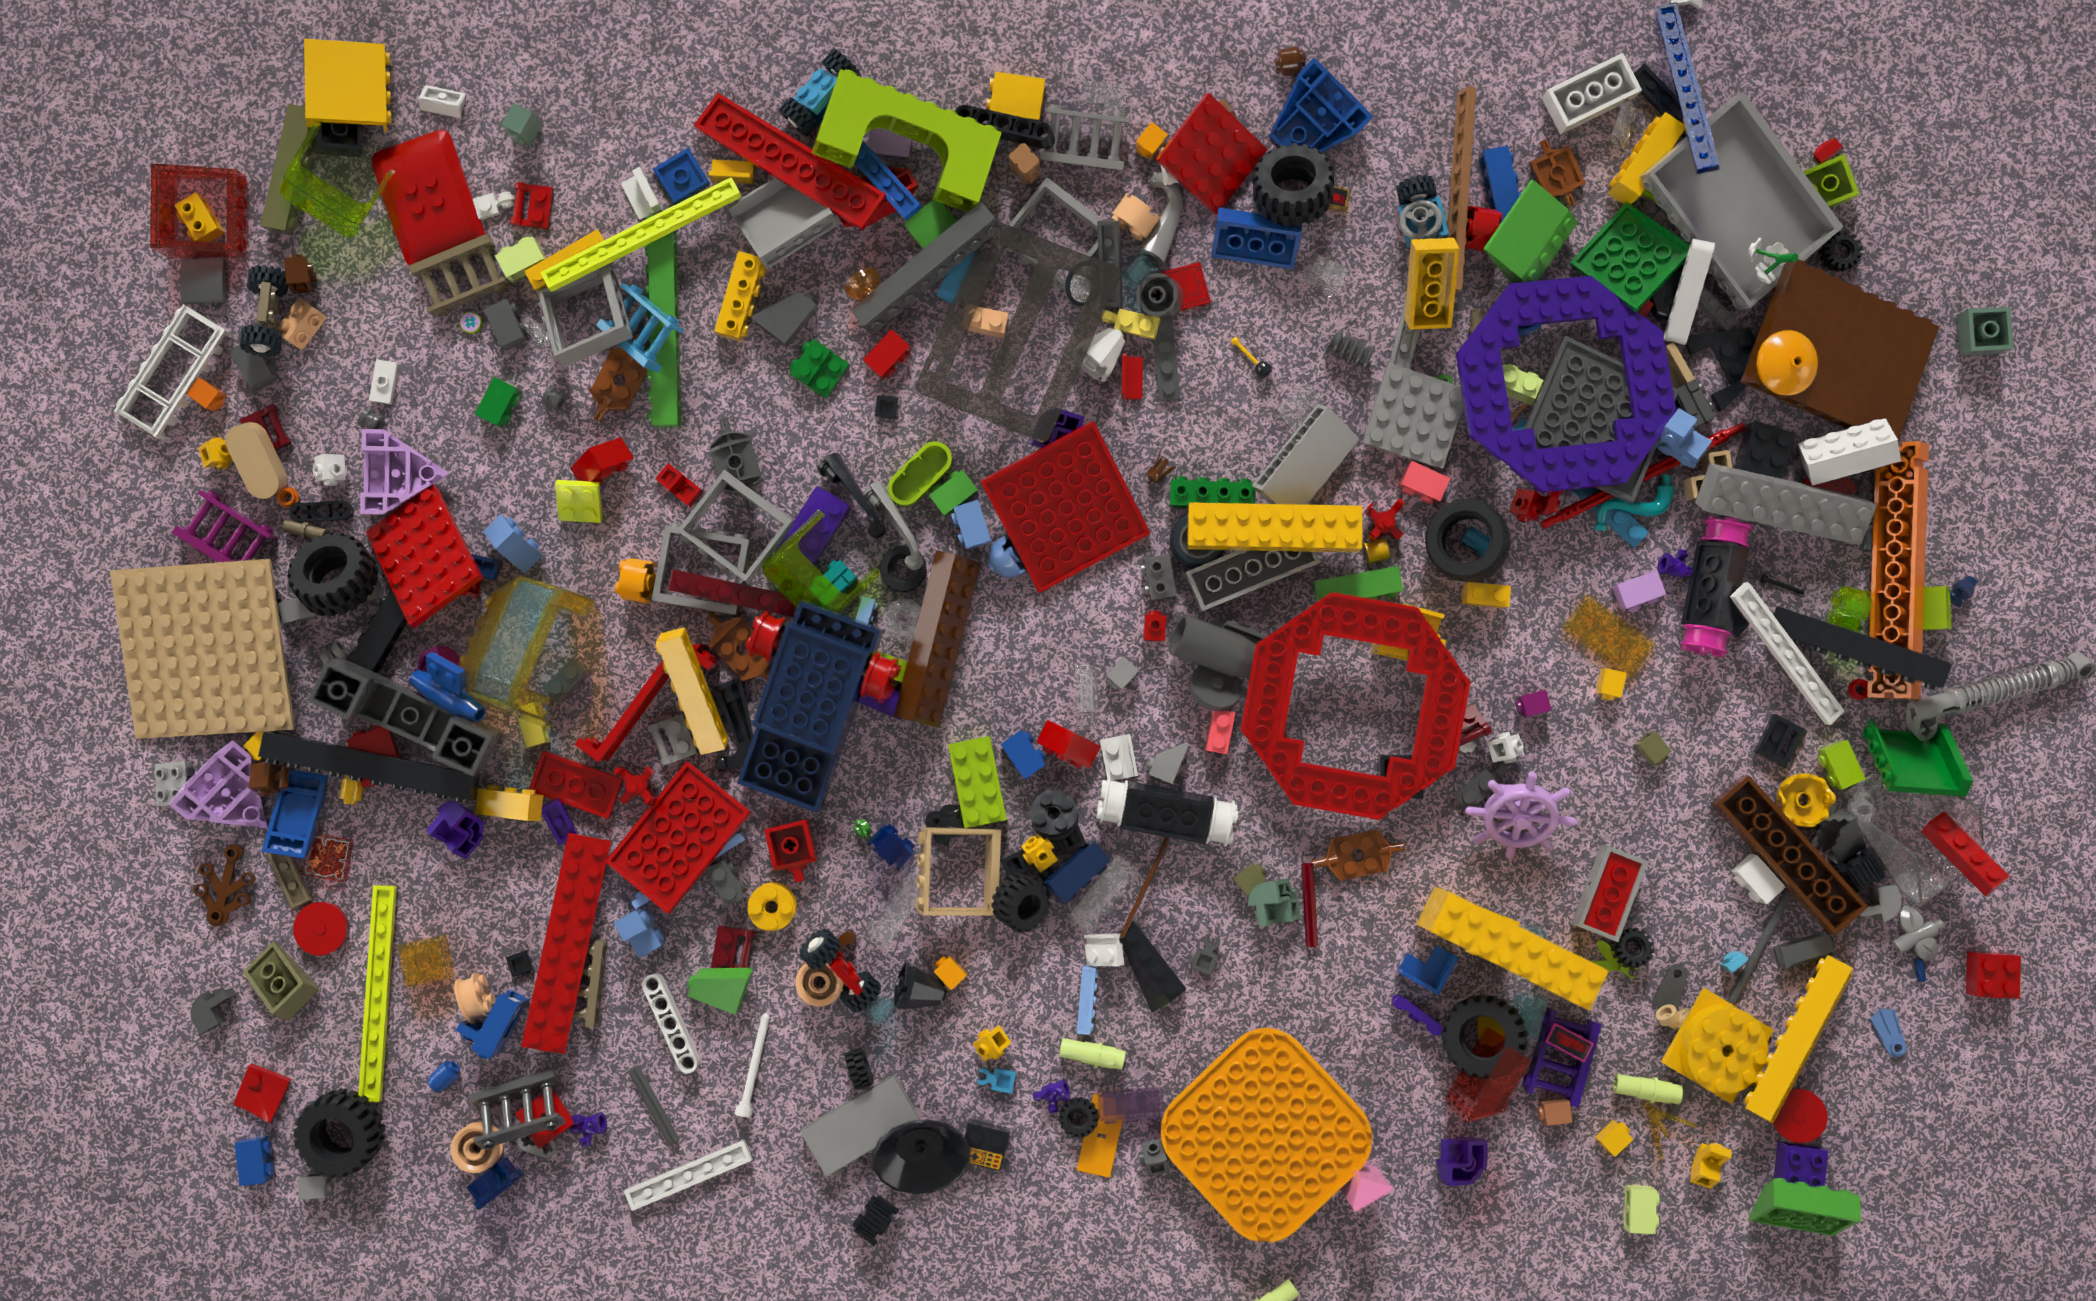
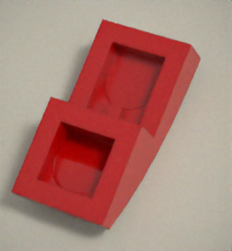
M669 463L655 478V480L690 508L704 492Z

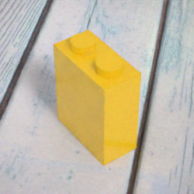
M995 71V78L990 79L989 85L992 97L987 99L986 109L1040 121L1045 79Z

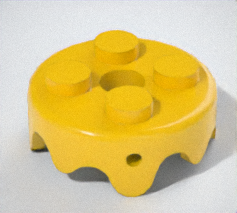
M1798 773L1787 777L1780 784L1776 793V805L1794 825L1814 827L1828 818L1830 807L1836 801L1835 794L1829 789L1827 782L1823 778L1810 773ZM1801 794H1805L1808 798V802L1804 806L1798 802Z

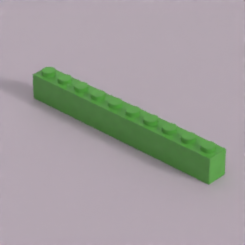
M677 230L645 245V255L648 256L645 274L646 277H649V285H646V297L665 314L672 315L679 320ZM649 310L646 311V316L648 319H650L652 316V313ZM661 320L658 321L648 337L650 339V347L665 325ZM672 329L656 354V361L662 365V368L658 373L649 369L647 371L648 380L651 381V389L648 390V400L652 402V410H649L648 417L649 422L655 428H681L679 332Z

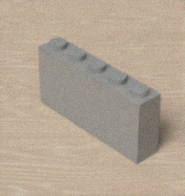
M1317 404L1253 483L1252 487L1270 504L1307 505L1309 501L1314 499L1321 486L1328 481L1333 471L1341 465L1346 455L1354 449L1359 438L1329 407Z
M894 1073L801 1129L800 1133L825 1176L827 1177L830 1174L835 1176L844 1170L843 1166L848 1163L854 1165L863 1159L862 1155L869 1152L872 1154L878 1140L892 1128L909 1121L920 1120L921 1117Z

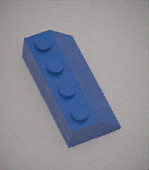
M1218 208L1211 257L1294 269L1302 226H1283V223H1273L1271 218L1266 219L1262 214Z

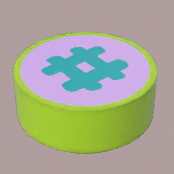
M466 312L460 318V326L465 332L475 334L481 330L483 321L478 314Z

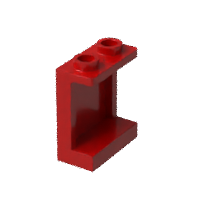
M379 725L373 726V730L369 732L365 730L355 732L352 738L346 739L348 746L351 748L400 758L392 731ZM363 779L360 782L362 788L375 786L370 784L371 780Z

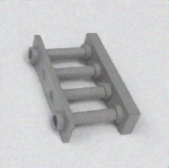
M1051 104V108H1046L1045 112L1052 114L1050 126L1055 136V143L1051 148L1040 152V160L1123 171L1124 161H1120L1121 157H1119L1123 123H1129L1130 118H1126L1125 113L1114 112L1113 116L1069 111L1063 110L1062 105ZM1060 115L1073 116L1069 150H1066V154L1058 153V149H1056ZM1081 118L1094 119L1090 152L1087 153V157L1079 156L1077 151ZM1102 120L1114 122L1111 154L1108 155V159L1099 158L1100 154H1098Z

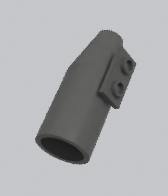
M1184 614L1173 631L1169 653L1228 676L1250 678L1255 645L1266 638V635L1259 633L1260 631L1255 628L1240 626V623L1236 621H1227L1219 627Z

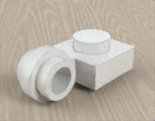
M503 192L498 195L499 198L497 200L494 193L473 198L478 219L483 220L500 215L498 206L504 209L514 206V196L511 195V192Z

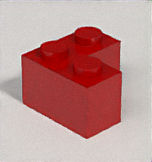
M622 437L588 448L570 469L578 481L599 482L601 486L604 483L603 479L612 475L613 472L621 473L629 468L628 464L634 457Z
M1049 720L1046 721L1036 743L1043 746L1042 751L1054 755L1056 752L1055 757L1065 762L1070 759L1069 764L1079 769L1081 766L1090 769L1101 748L1100 745Z

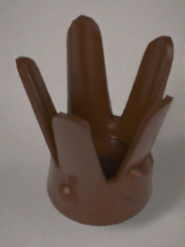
M1159 453L1154 465L1146 473L1151 478L1148 484L1154 481L1159 485L1163 477L1174 470L1176 466L1164 469L1169 460L1166 458L1162 461L1163 457L1160 458L1161 454Z

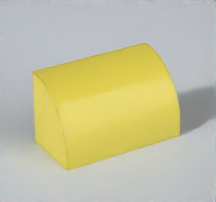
M532 701L515 707L525 748L528 749L549 743L550 738L540 701Z

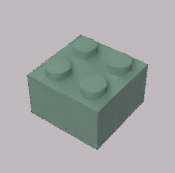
M2011 307L1967 309L1957 314L1960 356L2003 354L2014 349Z

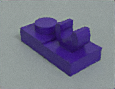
M560 798L542 805L541 814L558 845L567 841L568 833L579 834Z

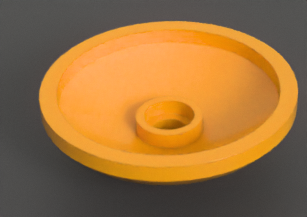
M1786 330L1774 333L1763 342L1757 355L1759 377L1763 384L1776 394L1789 396L1804 391L1813 382L1817 373L1818 357L1811 341L1799 332Z

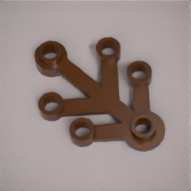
M238 844L229 845L224 850V856L227 860L221 881L214 871L213 864L202 863L198 869L201 875L207 877L218 895L215 903L209 894L207 884H197L193 889L194 894L201 897L208 908L206 918L212 926L224 925L228 921L229 913L241 906L248 905L251 900L247 893H240L235 897V901L225 906L228 896L246 885L253 884L256 880L252 872H246L240 876L239 880L231 884L236 861L240 860L244 855L243 848ZM231 849L235 851V855L233 857L230 856ZM206 865L209 867L208 873L204 871ZM246 875H249L251 878L249 883L245 880ZM200 886L204 888V892L202 894L199 892ZM241 896L245 897L244 903L240 902ZM215 912L219 913L218 920L214 917Z

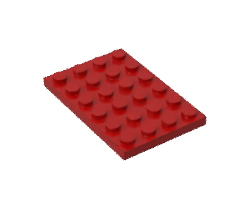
M435 484L412 497L366 531V535L409 626L416 628L483 579L438 486Z
M686 761L605 862L670 915L752 812L694 765Z

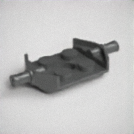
M728 418L720 419L719 422L723 432L709 446L717 476L719 477L725 470L751 490H754L764 479L760 472L751 436L746 433L732 431ZM733 457L741 459V464L737 468L730 466V460ZM726 485L723 489V492L740 495L745 509L754 507L752 502L729 485Z

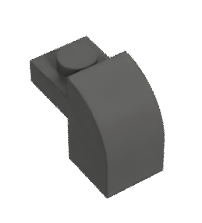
M222 987L212 994L210 991L200 994L194 1000L191 1007V1019L200 1035L211 1031L227 1021L219 1005L237 995L233 988L225 990Z

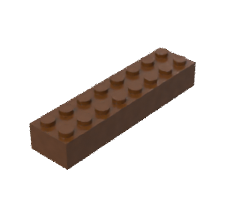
M936 550L893 717L939 728L981 563L957 554Z
M1750 775L1741 776L1710 803L1827 934L1837 935L1868 908L1865 902Z

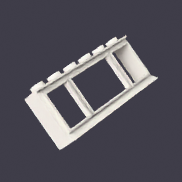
M183 304L175 312L171 324L164 329L160 341L153 346L147 361L143 362L140 366V372L136 378L129 383L125 395L118 400L114 412L152 434L155 438L165 441L167 437L162 434L167 424L174 426L177 423V419L173 415L178 407L186 408L189 404V401L184 399L187 391L202 371L210 372L212 366L208 364V361L213 353L220 355L223 352V348L219 344L224 336L232 338L234 335ZM190 316L195 317L215 330L202 351L177 337ZM174 342L197 356V359L168 401L145 386ZM141 392L165 407L152 427L128 413Z

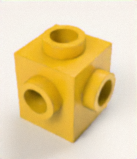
M222 437L212 438L198 448L204 468L216 467L218 470L226 469L234 462L227 449L226 440H223Z
M1039 834L1030 837L1021 846L1025 852L1022 856L1029 865L1033 864L1040 873L1057 861V858L1051 851L1054 848L1048 838L1043 839Z
M999 1025L990 1031L988 1028L981 1031L977 1035L979 1039L972 1045L985 1062L990 1058L998 1059L1005 1053L1003 1050L1012 1042Z

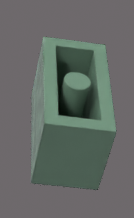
M514 102L501 124L505 128L506 134L512 138L511 140L522 147L524 144L531 147L542 127L540 121L531 111Z

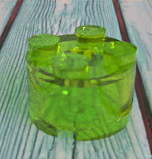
M1844 585L1838 591L1834 590L1831 596V603H1834L1833 611L1828 612L1826 622L1854 632H1861L1863 626H1860L1862 620L1867 621L1870 612L1871 597H1867V595L1871 594V592Z

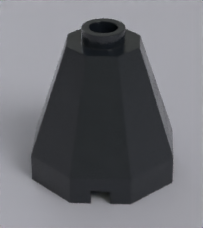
M903 963L897 977L900 978L899 984L895 985L893 1004L896 1008L911 1009L940 1005L941 1001H945L947 988H944L945 984L913 964Z

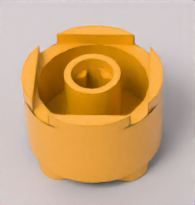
M628 558L626 561L621 560L619 564L620 577L615 585V593L620 594L622 600L651 603L652 601L649 598L653 595L656 578L654 567H658L657 563Z

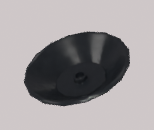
M930 1119L909 1121L892 1128L878 1140L872 1153L873 1170L880 1181L895 1191L909 1194L933 1193L950 1186L964 1174L970 1162V1145L963 1133L948 1123Z

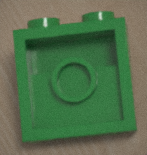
M813 339L811 342L807 341L802 347L801 352L803 354L800 359L795 358L789 367L792 370L790 375L827 399L850 364Z

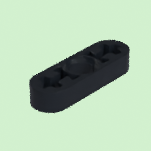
M343 500L296 503L290 508L289 515L292 520L299 523L348 520L353 516L354 508L349 502ZM342 505L347 508V512H344L343 516L341 513L333 512L332 510L342 509ZM320 506H325L327 514L322 518L318 517L317 509ZM301 508V510L310 511L311 515L303 514L300 518V516L296 515V512H299Z

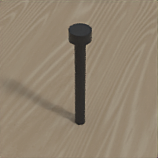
M1764 574L1760 580L1761 583L1765 584L1768 582L1800 594L1805 592L1804 590L1769 579Z

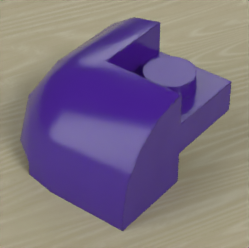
M1457 1136L1456 1138L1441 1139L1440 1159H1436L1442 1182L1447 1186L1474 1184L1475 1180L1481 1176L1483 1170L1486 1171L1488 1141L1475 1137Z

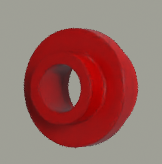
M1854 679L1849 683L1848 693L1853 699L1862 700L1867 697V681L1864 679ZM1858 685L1861 687L1860 693H1857L1855 690Z

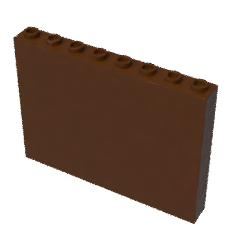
M1803 260L1788 262L1782 268L1741 383L1844 429L1886 418L1898 440L1940 326L1933 324L1931 319L1914 315L1915 313L1911 310L1896 307L1897 304L1894 302L1879 299L1877 294L1866 293L1857 285L1846 284L1840 277L1829 276L1820 268L1807 266V263ZM1786 330L1796 331L1806 336L1813 344L1818 357V369L1813 382L1804 391L1789 396L1779 395L1770 391L1761 381L1757 371V355L1763 342L1772 334Z

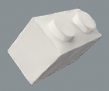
M1749 854L1731 870L1735 875L1734 880L1741 887L1745 886L1750 891L1748 895L1756 903L1768 904L1785 888V885L1757 855Z

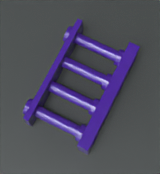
M1547 1007L1546 1012L1543 1011L1540 1017L1542 1027L1529 1073H1526L1523 1078L1524 1090L1533 1094L1534 1088L1537 1087L1564 1095V1098L1570 1101L1571 1106L1579 1108L1602 1024L1588 1019L1587 1024L1584 1023L1582 1025L1555 1017L1556 1010ZM1554 1022L1568 1030L1581 1033L1583 1038L1594 1043L1585 1062L1577 1059L1575 1065L1569 1066L1543 1058L1546 1046L1555 1048L1545 1042ZM1540 1067L1569 1074L1571 1077L1570 1085L1564 1087L1537 1079Z

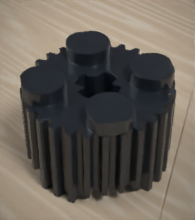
M1870 846L1839 865L1835 864L1832 866L1855 893L1865 890L1864 887L1874 881L1875 883L1882 881L1887 876L1884 872L1885 867Z
M879 1194L877 1197L873 1195L865 1205L867 1212L864 1215L860 1213L852 1224L855 1228L853 1232L872 1246H875L878 1242L875 1240L878 1234L880 1236L883 1235L893 1221L890 1218L891 1214L896 1215L899 1211L897 1207Z

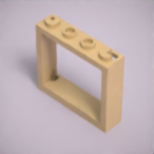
M921 827V832L918 833L920 854L917 856V865L920 868L919 875L916 878L919 895L915 901L918 914L934 916H995L992 912L994 909L991 907V903L994 902L992 896L996 894L995 889L997 886L999 887L1001 829ZM931 834L986 835L983 907H929Z

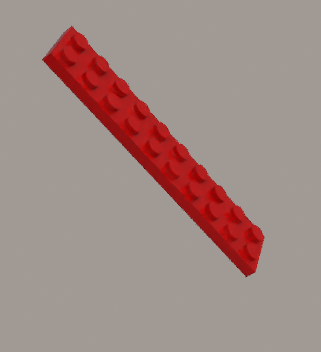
M720 93L715 95L694 124L695 129L822 207H829L832 213L864 231L886 200L884 192L836 163L811 154V148Z
M568 833L521 1047L565 1054L606 868L605 861L610 850V840Z

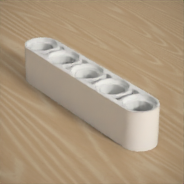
M1692 239L1665 329L1664 341L1682 345L1686 344L1715 243Z
M653 973L643 980V991L678 1068L683 1073H691L700 1065V1056L664 977L658 973ZM651 978L658 981L657 989L650 987L649 981ZM659 998H664L667 1001L665 1009L658 1005ZM668 1018H673L676 1021L675 1028H670L667 1025ZM677 1037L684 1039L685 1046L683 1048L677 1046ZM685 1057L693 1059V1067L686 1066Z

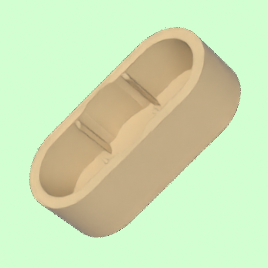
M253 422L232 427L226 435V446L247 490L253 496L261 499L277 495L280 490L287 486L288 478L266 430L261 425Z

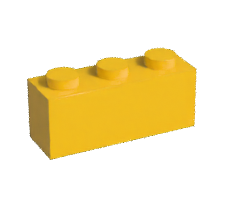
M487 785V789L478 788L475 813L524 821H541L544 795L535 794V790L522 789L521 793L517 792L518 788L504 787V790H500V786Z

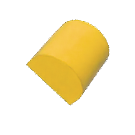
M1385 538L1377 539L1373 543L1370 541L1362 544L1368 564L1390 558Z

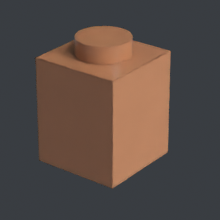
M1566 1098L1539 1101L1540 1107H1537V1116L1546 1126L1573 1123L1570 1101Z

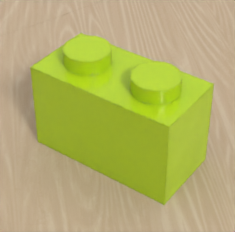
M1924 587L1923 631L1952 629L1950 587Z
M1839 740L1817 750L1819 754L1818 761L1822 767H1825L1828 773L1826 776L1827 781L1834 789H1845L1866 779L1848 740Z

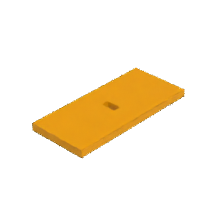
M1093 1094L1091 1103H1094L1095 1108L1098 1109L1099 1120L1093 1132L1083 1138L1076 1170L1110 1178L1127 1101ZM1098 1133L1105 1134L1106 1138L1097 1137Z

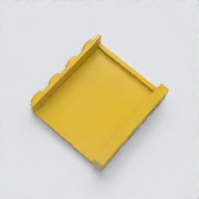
M304 39L306 127L316 128L315 122L381 125L384 128V132H387V124H391V111H386V104H391L390 91H386V85H390V72H385V65L390 66L389 52H385V44Z

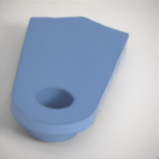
M1879 1009L1869 1020L1888 1054L1892 1057H1901L1906 1052V1044L1895 1009ZM1896 1044H1899L1900 1050L1896 1052L1894 1047Z

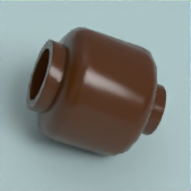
M1297 46L1279 50L1278 58H1275L1276 70H1281L1282 75L1285 77L1299 74L1303 67L1306 66L1304 50H1300Z

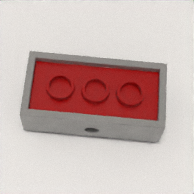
M1600 845L1571 924L1619 942L1648 861L1613 847Z

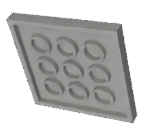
M1388 362L1361 444L1442 470L1463 408L1461 386Z

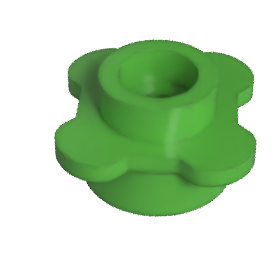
M865 819L854 821L855 826L853 829L859 838L863 837L864 840L869 838L868 835L872 833V830Z

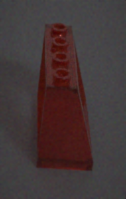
M151 164L150 248L167 258L244 257V251L247 249V243L244 238V230L247 229V221L244 218V210L247 209V200L244 197L247 179L244 174L237 169ZM227 179L226 243L177 241V209L175 204H177L178 180Z

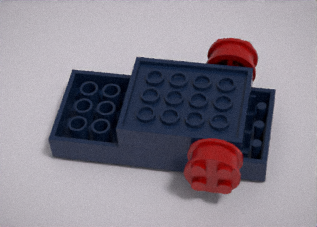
M800 601L793 622H788L787 618L784 617L781 619L772 617L768 611H765L761 617L756 616L753 623V635L747 640L745 648L749 650V656L759 655L766 658V662H773L752 723V726H755L756 729L737 784L817 813L823 808L857 711L860 697L865 698L868 695L878 699V703L883 704L885 700L891 698L895 687L892 686L893 680L898 678L902 666L898 665L899 659L894 658L890 660L882 657L881 652H877L885 631L884 629L816 604Z

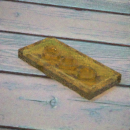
M1588 594L1583 597L1561 627V629L1615 669L1627 673L1626 677L1629 679L1633 677L1656 645Z

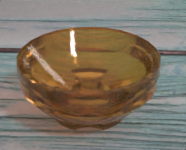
M873 267L859 270L847 281L845 293L853 300L864 299L880 285L881 278L878 271Z

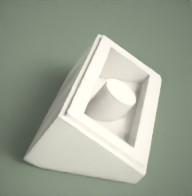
M425 85L418 98L420 110L461 118L466 94Z

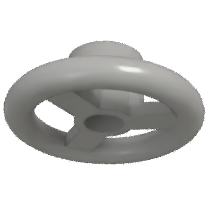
M1414 201L1403 209L1399 219L1400 228L1411 239H1423L1424 236L1431 237V235L1439 231L1442 225V213L1438 206L1430 201ZM1435 215L1436 223L1434 227L1425 233L1427 221ZM1406 218L1412 220L1418 226V234L1408 229Z

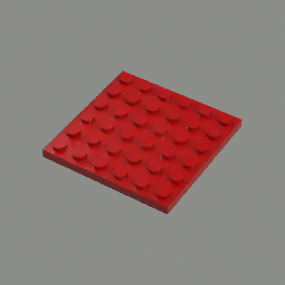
M1093 420L980 480L1038 593L1049 589L1151 534Z

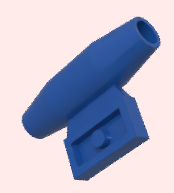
M434 652L426 655L427 672L421 670L414 671L409 679L410 685L427 700L451 714L476 723L480 722L486 714V708L468 692L463 690L466 687L465 670Z

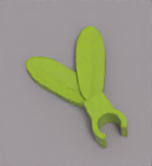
M1598 940L1597 948L1606 960L1592 961V963L1608 971L1619 970L1625 973L1627 977L1635 978L1628 973L1630 967L1625 968L1623 963L1618 964L1616 962L1618 958H1613L1612 955L1615 952L1611 951V946L1602 940Z

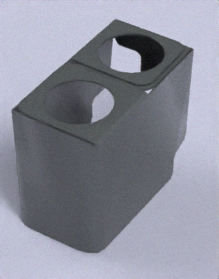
M1842 808L1820 823L1821 828L1816 831L1824 852L1832 848L1833 852L1827 855V857L1837 865L1866 848L1856 819Z

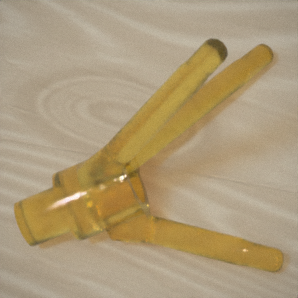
M1649 1101L1642 1105L1647 1111L1646 1115L1649 1117L1660 1160L1663 1159L1657 1125L1667 1139L1670 1138L1668 1131L1661 1122L1663 1118L1693 1128L1697 1127L1695 1123L1653 1107Z

